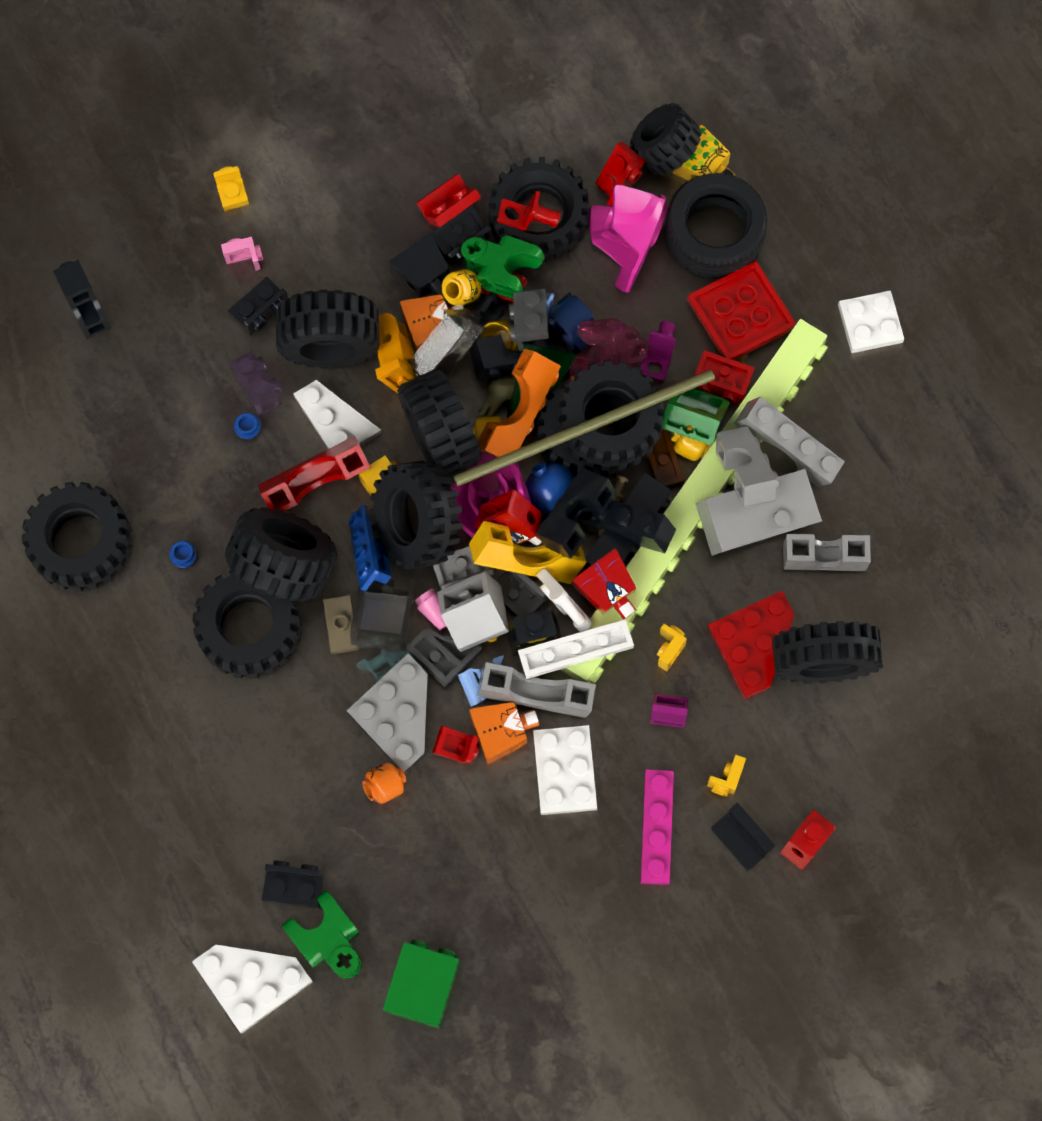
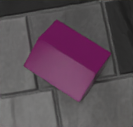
M654 693L650 723L685 728L689 698Z

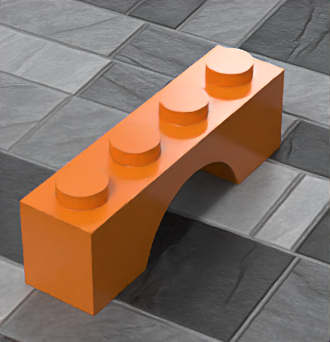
M523 350L512 372L520 386L518 407L510 417L503 421L487 422L477 442L480 449L498 458L522 448L526 435L534 427V419L538 411L546 403V395L550 387L556 383L559 377L560 365L535 351Z

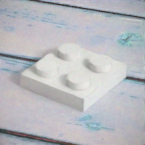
M891 291L839 301L838 307L851 353L903 343L904 336Z

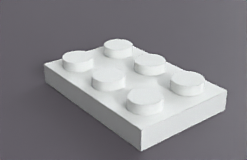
M589 725L533 730L541 815L597 810Z

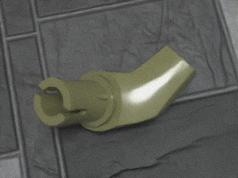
M506 377L494 380L489 385L490 393L478 412L484 416L489 407H491L486 417L495 416L503 401L511 400L516 378Z

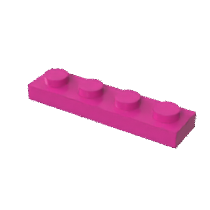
M645 770L641 884H670L674 771Z

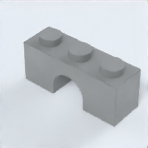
M748 426L717 432L716 454L725 471L735 469L734 489L742 505L746 507L775 500L776 488L779 487V478L775 471L772 472L767 454L762 453L757 436L752 435Z
M787 534L783 543L784 570L866 571L871 562L870 535H842L838 540L820 541L815 539L814 534Z

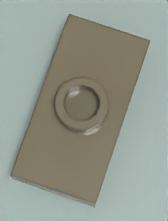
M351 596L323 599L331 654L359 650Z

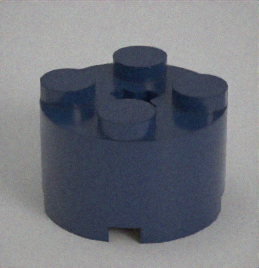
M571 292L566 294L548 310V328L551 327L552 334L556 338L561 335L565 342L564 346L570 353H582L605 332L600 322L596 325L592 322L594 321V314L577 296H572Z

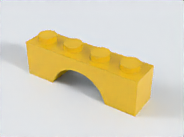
M483 521L469 543L474 564L535 577L545 568L556 581L571 584L572 580L586 564L582 545L570 559L546 548L544 545L537 547L519 546L512 542L508 526Z

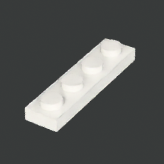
M625 619L518 650L525 677L529 679L632 649L634 644Z

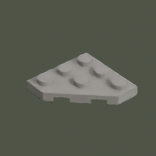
M409 653L347 710L403 772H406L425 754L428 674Z

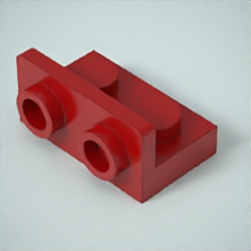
M624 142L616 144L595 182L599 188L610 196L606 203L610 207L613 206L614 186L631 187L641 177V168L645 163V160Z
M455 174L417 201V206L429 225L440 228L478 201L481 196L476 189L467 187L460 175Z
M704 350L694 376L712 370L715 380L696 387V389L731 400L730 405H740L744 400L755 367Z

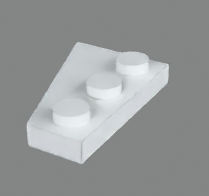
M317 380L294 393L295 399L328 449L353 436L356 437L359 445L362 446L382 434L381 429Z

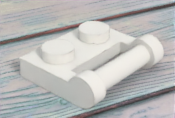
M545 568L536 575L543 583L539 588L552 600L564 616L566 614L569 615L573 620V625L579 632L587 631L591 627V619Z

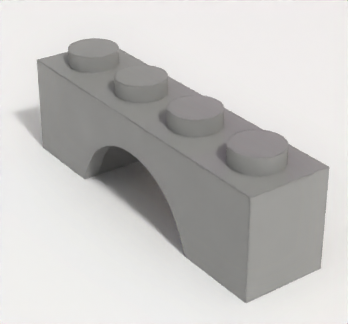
M762 397L748 401L734 422L739 428L748 426L752 435L757 436L758 440L767 442L786 453L795 462L797 471L806 469L809 481L817 487L831 484L845 462Z
M486 662L481 669L477 696L586 718L592 711L596 684L572 679L546 680L535 677L526 679L525 674L516 671L513 667Z

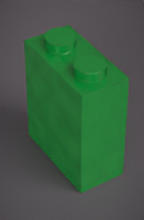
M412 939L411 944L403 943L383 1011L440 1029L460 960L455 958L456 953L453 951L439 948V951L435 952L427 949L428 944Z

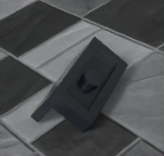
M738 802L711 828L715 836L746 871L752 869L776 846Z

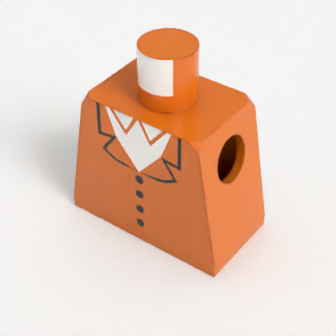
M442 295L400 301L401 313L409 329L410 338L417 356L454 338L455 329L453 323L466 319L464 307L451 306L447 308Z
M514 702L470 709V716L476 734L479 737L478 740L487 765L526 745L527 737L525 730L539 726L535 710L518 714Z

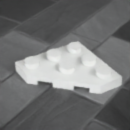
M215 945L192 961L240 1033L245 1032L313 982L298 959L291 956Z

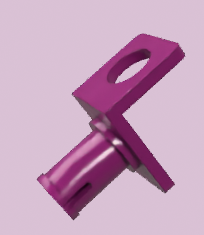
M670 321L660 322L658 332H650L645 356L640 367L643 370L642 376L644 378L650 375L654 381L663 383L676 342V338L673 337L676 326ZM652 363L658 364L662 371L656 374L651 373L647 370V366Z

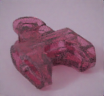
M607 318L581 322L578 326L577 335L586 344L591 345L592 348L586 354L575 357L569 371L574 376L580 369H583L584 372L588 371L589 364L596 362L598 366H602L604 360H612V365H618L620 361L637 363L647 357L650 352V344L645 338L639 337V332L636 328L626 326L623 321Z

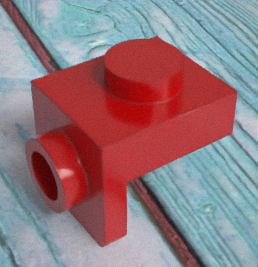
M440 726L432 753L460 763H471L472 759L474 760L479 752L480 745L477 743L479 737Z

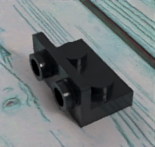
M265 277L228 310V313L251 336L255 331L259 332L267 325L268 320L276 314L278 306L288 298V294L283 288L280 290L268 277Z
M274 860L273 865L265 864L266 876L262 894L263 902L319 909L320 904L317 901V897L322 893L324 874L322 871H318V866L302 864L301 868L290 867L289 862Z

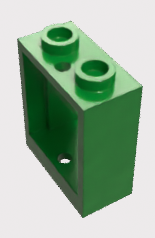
M696 388L691 389L669 400L664 413L662 428L712 446L717 432L720 431L724 423L731 400ZM687 425L692 426V430H688Z

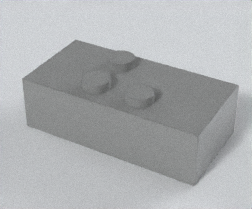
M806 469L779 476V487L776 488V498L773 501L744 507L736 491L733 490L695 503L712 556L821 522V516Z

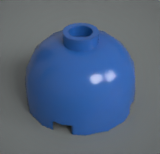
M539 463L532 468V473L526 480L525 484L530 495L531 504L538 510H542L544 514H549L553 510L557 500L562 497L569 487L571 480L575 477L571 469H568L562 463Z

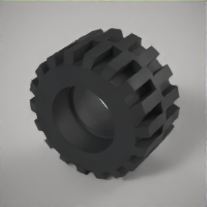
M675 103L664 104L659 108H655L640 121L632 134L633 137L630 139V148L645 160L644 165L653 174H669L675 169L680 168L696 151V147L701 140V130L681 106Z

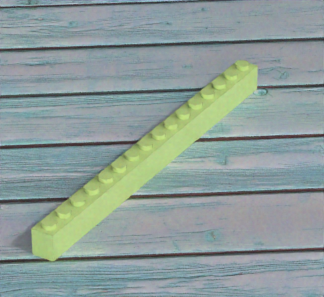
M800 319L722 431L739 428L734 422L747 402L758 397H762L783 414V404L786 400L789 402L793 400L799 390L796 387L801 379L806 381L813 370V367L810 366L815 358L820 360L828 347L825 345L828 335ZM716 440L664 513L676 528L666 553L640 547L626 567L636 586V590L627 597L636 608V611L626 618L630 633L635 626L632 623L637 614L642 616L650 605V602L647 601L652 593L658 594L663 587L665 580L662 578L666 572L670 571L672 573L680 562L678 555L682 549L687 551L696 537L693 534L698 527L703 529L695 503L723 494V490L727 485L733 486L735 483V469L724 470L716 454ZM614 607L605 614H602L597 609L590 618L592 624L588 630L623 619ZM615 654L560 670L574 680L596 683L604 671L601 668L602 664L606 659L611 661Z

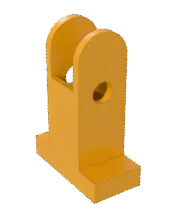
M383 313L379 315L380 346L377 353L380 367L375 369L377 379L398 393L397 390L401 384L420 376L408 327L401 322H397L392 314Z

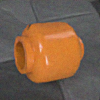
M386 762L366 772L365 780L362 782L363 789L371 801L375 800L379 804H384L403 794L406 776L400 767L396 768L393 764Z

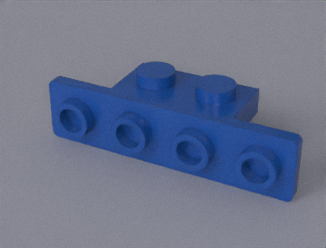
M362 504L357 512L354 511L351 514L348 524L351 531V542L353 543L360 590L366 591L373 581L387 584L392 576L389 559L383 554L385 547L384 545L379 546L376 541L377 539L373 538L368 506Z

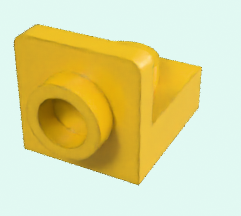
M238 166L223 167L213 173L224 211L249 205Z
M663 624L660 628V635L670 641V644L665 642L658 651L657 656L660 657L658 666L667 672L686 646L687 638L684 637V632L674 625L669 627Z
M735 755L733 762L727 761L722 777L727 778V781L710 776L707 786L712 788L711 791L721 796H728V793L734 795L746 758Z

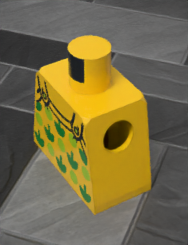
M702 124L699 126L701 140L696 147V151L680 168L671 172L687 181L696 176L707 175L708 173L736 175L727 168L730 152Z

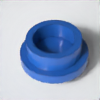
M243 413L236 418L234 430L242 439H253L260 433L261 423L256 415Z
M179 541L170 549V560L179 568L190 567L197 559V550L192 543Z

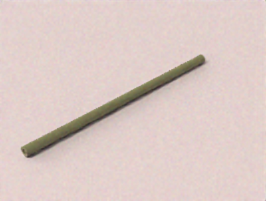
M708 370L453 476L456 485L460 486L711 382L715 380L712 370Z

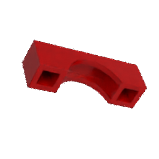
M353 436L258 484V487L269 509L274 510L276 508L284 512L298 505L299 501L315 488L334 480H348L371 467L356 437Z

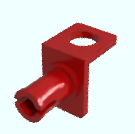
M536 191L528 206L502 199L497 222L526 231L530 222L534 220L556 228L561 212L540 206L538 202L540 192ZM507 208L515 209L519 214V218L516 220L509 219L505 214V210Z

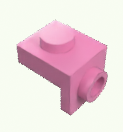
M252 237L244 239L234 238L225 244H221L226 264L252 258L255 270H261L259 261L263 260L260 245L254 246Z

